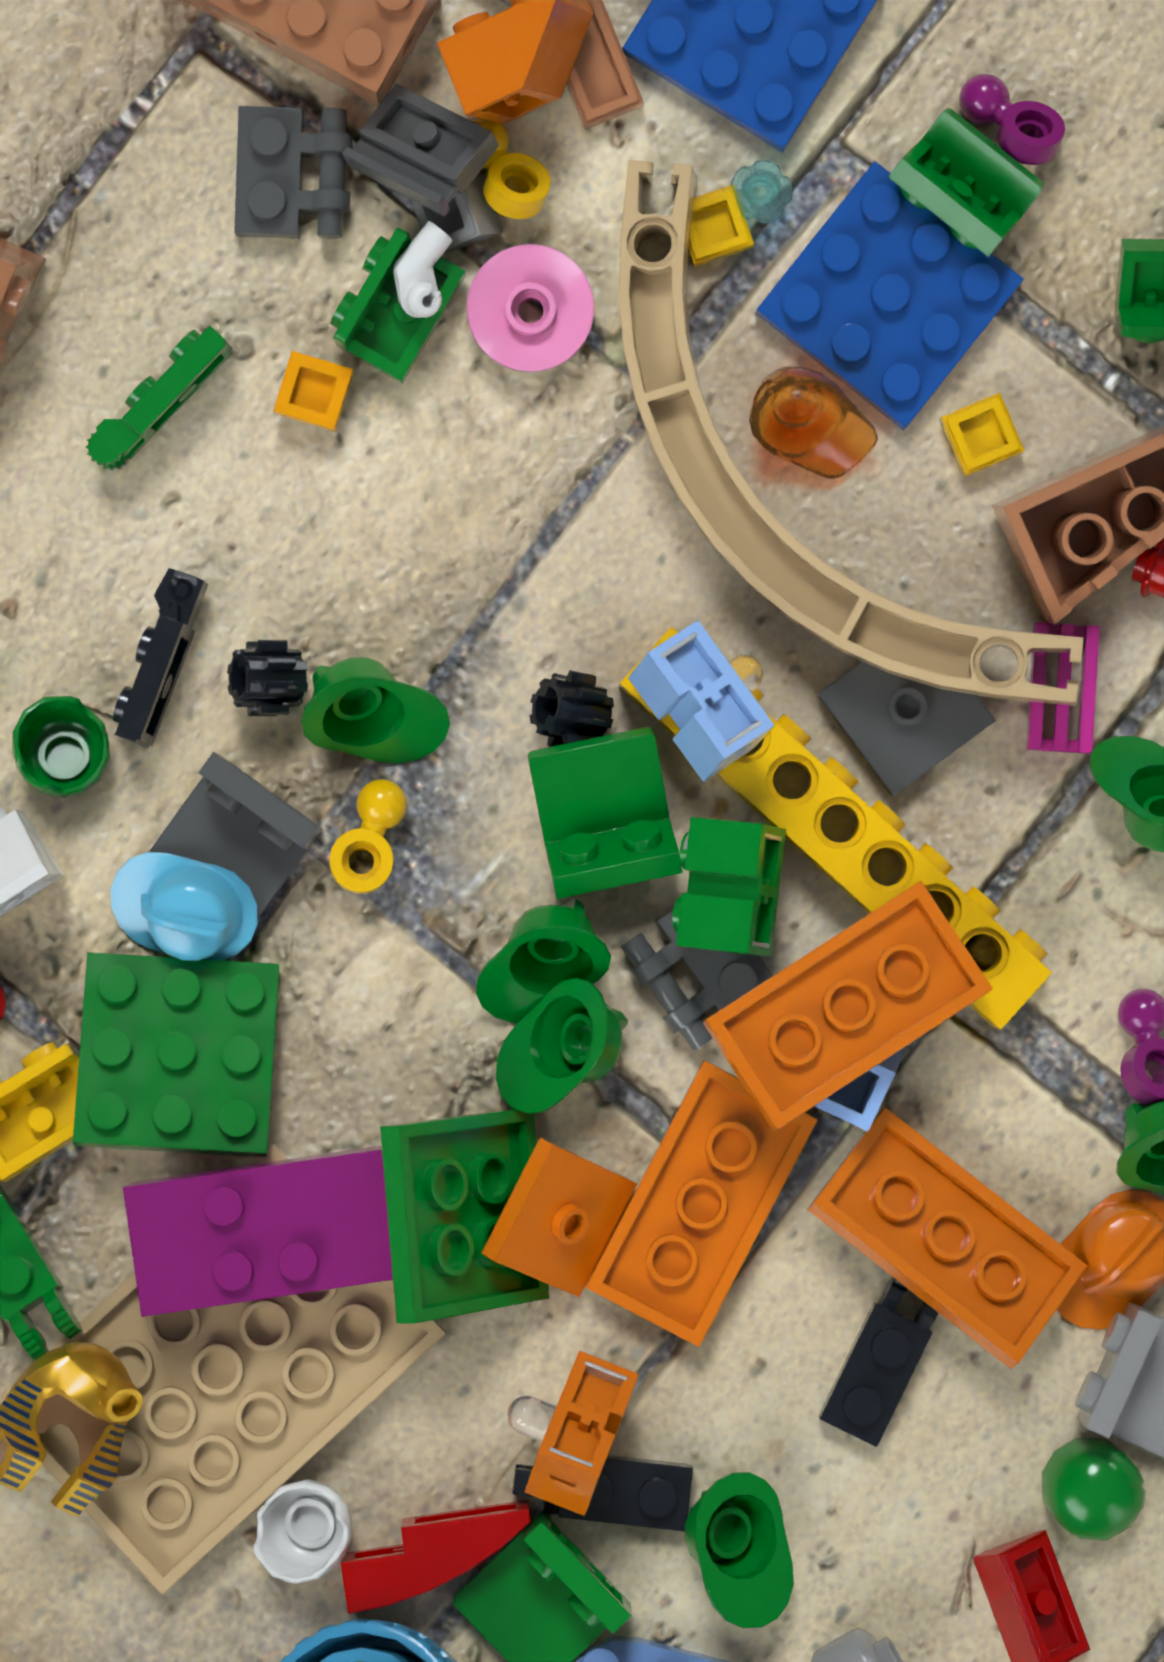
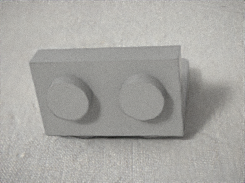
M1129 1301L1124 1314L1122 1315L1117 1312L1106 1330L1102 1348L1107 1351L1097 1373L1090 1371L1082 1383L1075 1402V1407L1080 1408L1077 1418L1085 1428L1109 1439L1112 1434L1164 1458V1317Z

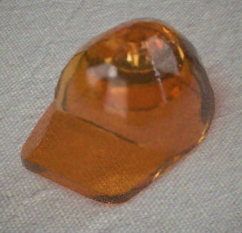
M802 366L778 368L761 381L753 396L749 411V422L753 436L772 454L822 477L834 479L847 474L866 457L877 443V431L872 423L833 380L815 370ZM793 391H800L798 394H792Z

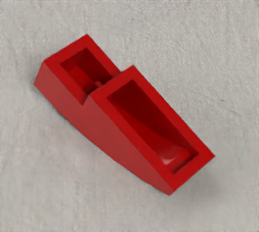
M530 1500L403 1518L401 1525L403 1544L347 1552L341 1560V1570L348 1614L393 1605L429 1592L468 1572L501 1549L530 1522Z

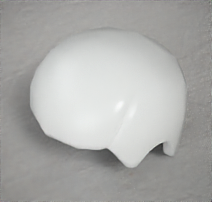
M309 1479L284 1484L265 1501V1505L261 1506L257 1512V1539L253 1550L256 1558L272 1577L293 1584L320 1579L340 1564L349 1549L352 1539V1519L349 1507L344 1503L343 1496L330 1485Z

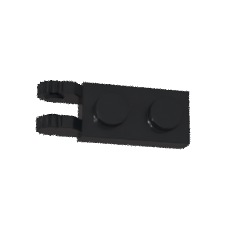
M892 1276L879 1302H873L818 1416L820 1420L875 1447L878 1446L933 1333L930 1327L938 1315V1312L923 1300L914 1321L894 1312L908 1288Z

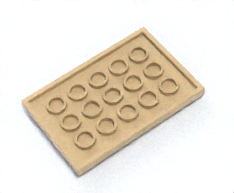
M273 1144L267 1149V1157H259L252 1164L286 1160L288 1158ZM134 1272L80 1321L82 1332L71 1339L65 1335L50 1349H56L65 1346L67 1343L77 1341L93 1343L106 1348L121 1360L128 1371L132 1383L143 1397V1404L138 1414L132 1419L127 1420L120 1450L117 1479L110 1488L92 1500L84 1511L158 1592L163 1595L438 1342L447 1331L437 1320L416 1324H397L393 1280L141 1317ZM14 1383L0 1395V1405ZM57 1424L48 1427L46 1432L39 1436L47 1451L42 1465L63 1486L77 1466L80 1465V1454L74 1434L67 1426Z

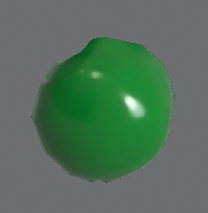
M73 696L43 697L23 710L12 732V755L16 768L24 780L39 792L51 797L60 796L66 798L77 796L100 781L110 759L108 733L103 721L87 708L80 699Z
M1075 1438L1053 1452L1042 1471V1498L1046 1508L1064 1529L1080 1539L1107 1541L1131 1528L1144 1508L1146 1491L1143 1487L1144 1479L1139 1469L1113 1443L1102 1438Z

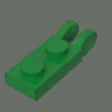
M210 325L201 335L195 329L189 332L171 351L169 358L174 363L157 381L152 376L147 377L128 396L125 404L130 410L122 419H104L96 427V433H91L90 439H87L88 446L86 448L89 451L87 455L92 457L91 460L93 462L97 461L99 466L103 465L105 470L110 468L113 471L114 468L120 469L121 465H126L125 461L127 459L131 460L233 353L231 351L233 348Z
M0 1185V1315L5 1322L10 1323L13 1332L25 1351L33 1360H36L49 1350L46 1347L43 1335L35 1327L27 1312L44 1302L45 1307L52 1316V1321L57 1329L65 1334L66 1337L71 1339L83 1330L60 1291L64 1288Z

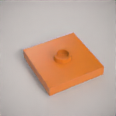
M540 1137L481 1253L499 1264L580 1297L637 1183Z

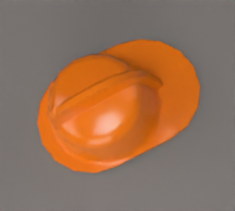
M1130 1189L1110 1194L1098 1203L1060 1243L1088 1265L1057 1308L1063 1318L1078 1327L1096 1330L1108 1328L1117 1312L1122 1315L1124 1314L1129 1301L1142 1306L1164 1283V1201L1149 1192Z

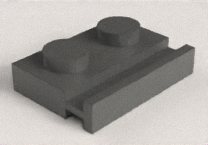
M396 83L360 129L361 139L353 149L347 146L342 155L350 168L445 217L450 211L448 206L450 200L456 192L463 194L499 147V144L492 131Z

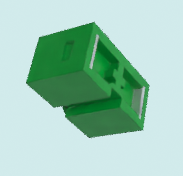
M690 818L689 831L683 836L680 846L681 866L689 871L687 893H682L677 898L672 915L673 928L677 933L676 946L772 957L786 829L761 823Z

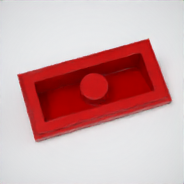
M1040 1530L989 1549L973 1558L1011 1662H1069L1091 1650L1046 1530Z

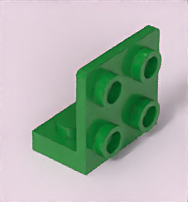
M645 727L538 749L528 753L527 758L557 899L683 873L680 854L669 817L656 738L652 728Z
M543 1510L453 1597V1605L508 1662H572L604 1630L608 1629L614 1634L632 1616L631 1602Z

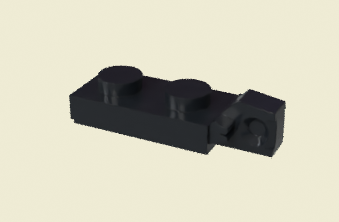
M168 568L154 594L160 608L158 610L160 615L155 628L148 626L145 629L137 647L135 660L141 663L135 682L133 687H124L115 705L113 721L119 723L115 733L116 736L145 748L153 746L195 634V630L192 627L208 587V583L193 575Z
M608 1455L585 1516L545 1500L543 1512L559 1514L561 1518L685 1532L693 1466L684 1463ZM516 1464L512 1487L513 1495L535 1497L525 1493L533 1468L532 1465Z

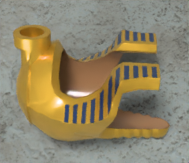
M78 1341L65 1344V1346L52 1349L43 1354L21 1374L0 1405V1484L22 1492L43 1464L47 1454L39 1435L45 1433L48 1427L62 1424L67 1426L75 1436L79 1446L80 1465L77 1466L51 1500V1503L56 1508L79 1517L92 1500L112 1486L118 1475L119 1456L127 1420L136 1416L143 1404L141 1393L132 1383L128 1371L120 1359L102 1346Z

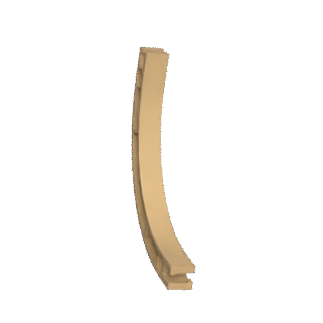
M628 160L620 237L618 288L623 349L635 401L654 452L679 499L714 548L754 591L792 622L840 652L882 671L942 690L999 699L1076 706L1078 681L1067 680L1066 689L1029 683L1026 681L1025 676L1028 670L1027 655L1031 652L1070 653L1069 662L1081 663L1082 637L1008 631L968 625L907 608L869 591L830 567L794 538L761 503L734 465L717 433L701 390L691 346L687 293L691 216L693 218L692 207L696 191V173L692 165L674 164L671 185L677 186L672 214L670 216H662L655 213L644 215V184H651L654 163ZM661 233L671 239L672 246L670 252L664 259L658 262H648L639 257L638 249L640 243L648 235ZM995 647L1009 649L1015 655L1018 662L1015 674L1010 679L1002 682L989 680L980 669V661L986 651Z

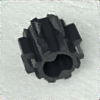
M287 640L247 641L246 649L235 650L232 653L233 659L228 664L227 669L229 674V685L227 687L229 695H232L234 699L233 704L236 707H247L248 716L288 715L289 707L300 706L303 703L304 693L308 689L306 673L308 667L306 661H303L301 657L302 652L299 649H288Z
M570 670L567 676L554 673L551 679L544 678L539 683L540 688L536 694H532L530 703H533L532 714L529 717L531 724L537 726L536 733L548 736L547 746L553 747L604 736L608 728L612 727L614 719H611L614 701L613 698L607 696V689L595 686L597 676Z

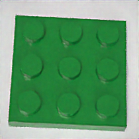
M87 952L73 1145L80 1147L267 1157L279 964L208 959L182 961L175 957Z
M506 1109L380 1126L396 1323L416 1324L549 1299L548 1284L499 1264L481 1253L537 1144L534 1113L527 1114L515 1109Z

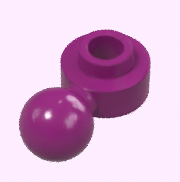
M991 74L973 76L963 85L959 95V105L964 116L975 124L989 125L996 123L999 125L997 133L998 144L1002 150L1017 162L1027 165H1041L1050 162L1056 157L1065 134V124L1062 117L1053 108L1036 101H1020L1012 104L1005 83L1000 78Z
M1136 989L1125 995L1118 1007V1020L1122 1029L1134 1037L1136 1041V1046L1129 1049L1123 1056L1120 1072L1123 1084L1129 1094L1138 1102L1151 1106L1164 1101V1039L1160 1035L1164 1030V998L1151 989ZM1146 1070L1150 1073L1152 1080L1147 1075Z

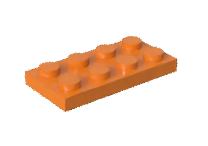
M919 881L707 1018L703 1024L773 1131L776 1132L993 990V988L922 881Z
M703 1059L586 1284V1288L700 1347L818 1120L807 1113H803L774 1132L740 1079Z
M886 1107L877 1114L869 1131H865L807 1208L814 1216L1009 1369L1019 1364L1088 1266Z

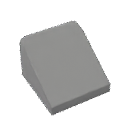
M482 174L476 175L463 194L456 192L448 203L450 211L445 217L411 199L420 229L428 221H431L453 240L444 253L493 238L502 233L498 214L490 207L484 197L483 186L486 178Z

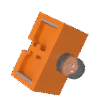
M579 1350L557 1406L528 1395L520 1396L510 1404L507 1413L510 1426L516 1432L542 1442L525 1493L585 1516L639 1376L638 1373Z

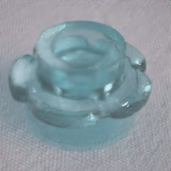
M766 160L756 161L749 167H741L734 174L730 185L734 191L741 216L746 220L755 218L759 223H770L780 218L784 212V205L791 202L793 195L790 179L783 175L777 164ZM757 187H764L767 190V195L764 198H758L755 195Z

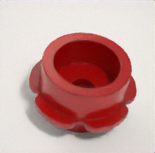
M1164 538L1156 544V548L1146 549L1136 560L1132 580L1141 583L1140 594L1144 598L1150 594L1164 598Z

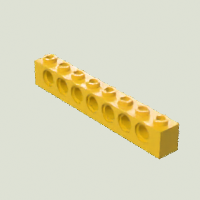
M671 626L649 651L678 632ZM640 660L619 683V687L672 736H675L680 729L671 716L667 715L663 719L658 720L628 679L641 662ZM736 671L759 703L764 695L746 677ZM766 713L775 726L762 739L758 751L752 755L740 757L715 775L771 826L786 829L785 838L868 914L919 881H922L928 892L936 891L942 894L947 899L950 908L947 920L964 946L971 937L978 934L988 936L996 946L997 955L994 963L990 968L982 971L993 990L969 1006L993 1028L1001 1030L1052 974L1041 963L1048 953L1022 929L1019 928L1012 936L997 923L994 918L1001 910L976 887L972 885L964 893L947 877L953 866L929 844L925 842L917 850L899 833L906 824L883 802L877 800L870 807L854 793L852 789L859 781L837 760L830 756L823 764L810 753L805 746L811 740V737L792 719L783 713L775 721ZM795 763L806 771L809 784L803 796L797 799H787L776 791L773 784V775L779 765ZM830 806H843L850 810L855 818V831L845 842L831 841L822 832L821 817ZM881 848L895 851L901 858L903 865L902 874L899 879L888 886L875 882L868 870L870 857Z

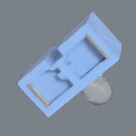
M698 620L649 651L628 677L658 720L670 715L679 727L680 731L674 736L673 741L703 782L754 749L775 726L751 693L759 687L763 679V669L760 662L750 655H738L728 661Z

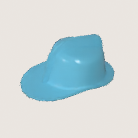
M146 852L130 858L117 871L110 889L111 909L119 927L134 942L151 950L166 953L182 961H199L202 959L225 960L233 957L251 941L258 924L257 902L249 885L235 872L218 865L170 853Z

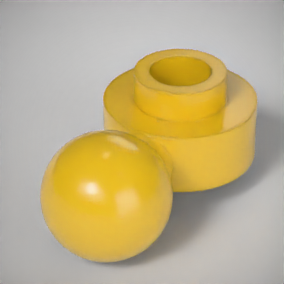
M480 118L470 120L492 131L499 144V147L483 166V168L489 169L483 186V193L487 203L499 214L512 219H527L538 214L545 204L551 186V179L547 169L531 156L522 153H508L509 136L505 127L500 122Z
M386 779L373 780L360 790L356 800V809L362 820L361 826L358 829L342 834L335 841L330 851L329 865L331 874L340 887L351 893L367 894L378 890L387 882L392 872L393 853L389 843L384 838L386 829L396 826L404 818L407 810V799L400 786ZM357 851H365L373 858L374 865L365 874L355 873L349 866V858Z

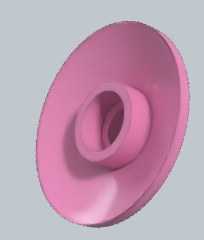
M536 244L510 247L491 257L475 275L467 297L469 327L479 347L496 363L520 372L546 371L568 361L586 341L594 318L593 293L583 271L564 253L551 247ZM527 301H535L543 308L542 317L534 323L523 321L518 314L520 306Z

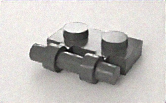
M238 107L234 226L236 237L300 239V214H318V237L328 239L343 237V214L350 212V192L344 190L345 158L342 152L347 146L352 149V135L346 133L347 110L342 108H323L321 110V132L311 134L303 133L304 112L302 108ZM302 157H320L319 189L301 190Z
M672 910L657 920L671 942L655 952L642 932H640L620 947L634 965L630 972L640 987L647 984L666 1011L667 1015L663 1019L673 1034L680 1031L689 1046L695 1051L712 1039L703 1024L704 1021L700 1017L704 1012L715 1005L720 1011L773 975L760 956L676 946L677 933L673 928ZM683 958L704 988L690 999L686 997L667 970V968Z

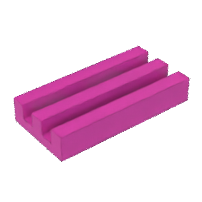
M1035 622L1033 624V633L1082 637L1083 648L1077 740L1067 739L1069 705L1055 704L1052 739L1042 738L1044 703L1029 701L1026 750L1091 754L1100 626L1054 625L1043 622ZM1032 652L1030 683L1045 686L1047 652ZM1058 653L1056 688L1066 689L1067 680H1071L1072 662H1069L1070 653Z

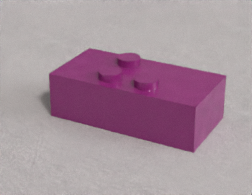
M382 1145L136 1181L123 1187L141 1317L393 1280Z

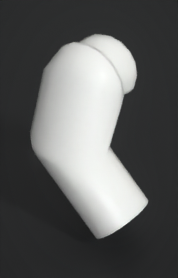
M431 221L425 224L393 265L398 302L407 314L418 318L433 316L441 306L442 296L437 288L433 266L453 242L448 234Z

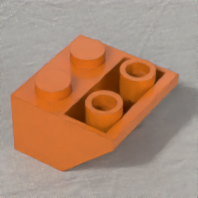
M509 0L512 7L491 17L488 12H481L455 23L452 27L455 34L437 42V45L465 115L507 124L560 99L593 16V10L589 1Z

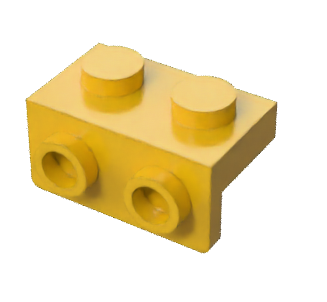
M54 1042L39 1047L21 1060V1064L24 1067L22 1071L4 1082L0 1079V1179L5 1183L73 1141L79 1055L68 1043L59 1048L56 1047Z

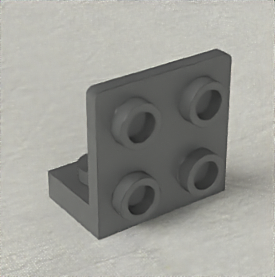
M213 752L198 772L203 776L149 852L170 853L218 865L235 872L249 885L257 902L259 919L323 828L223 756Z

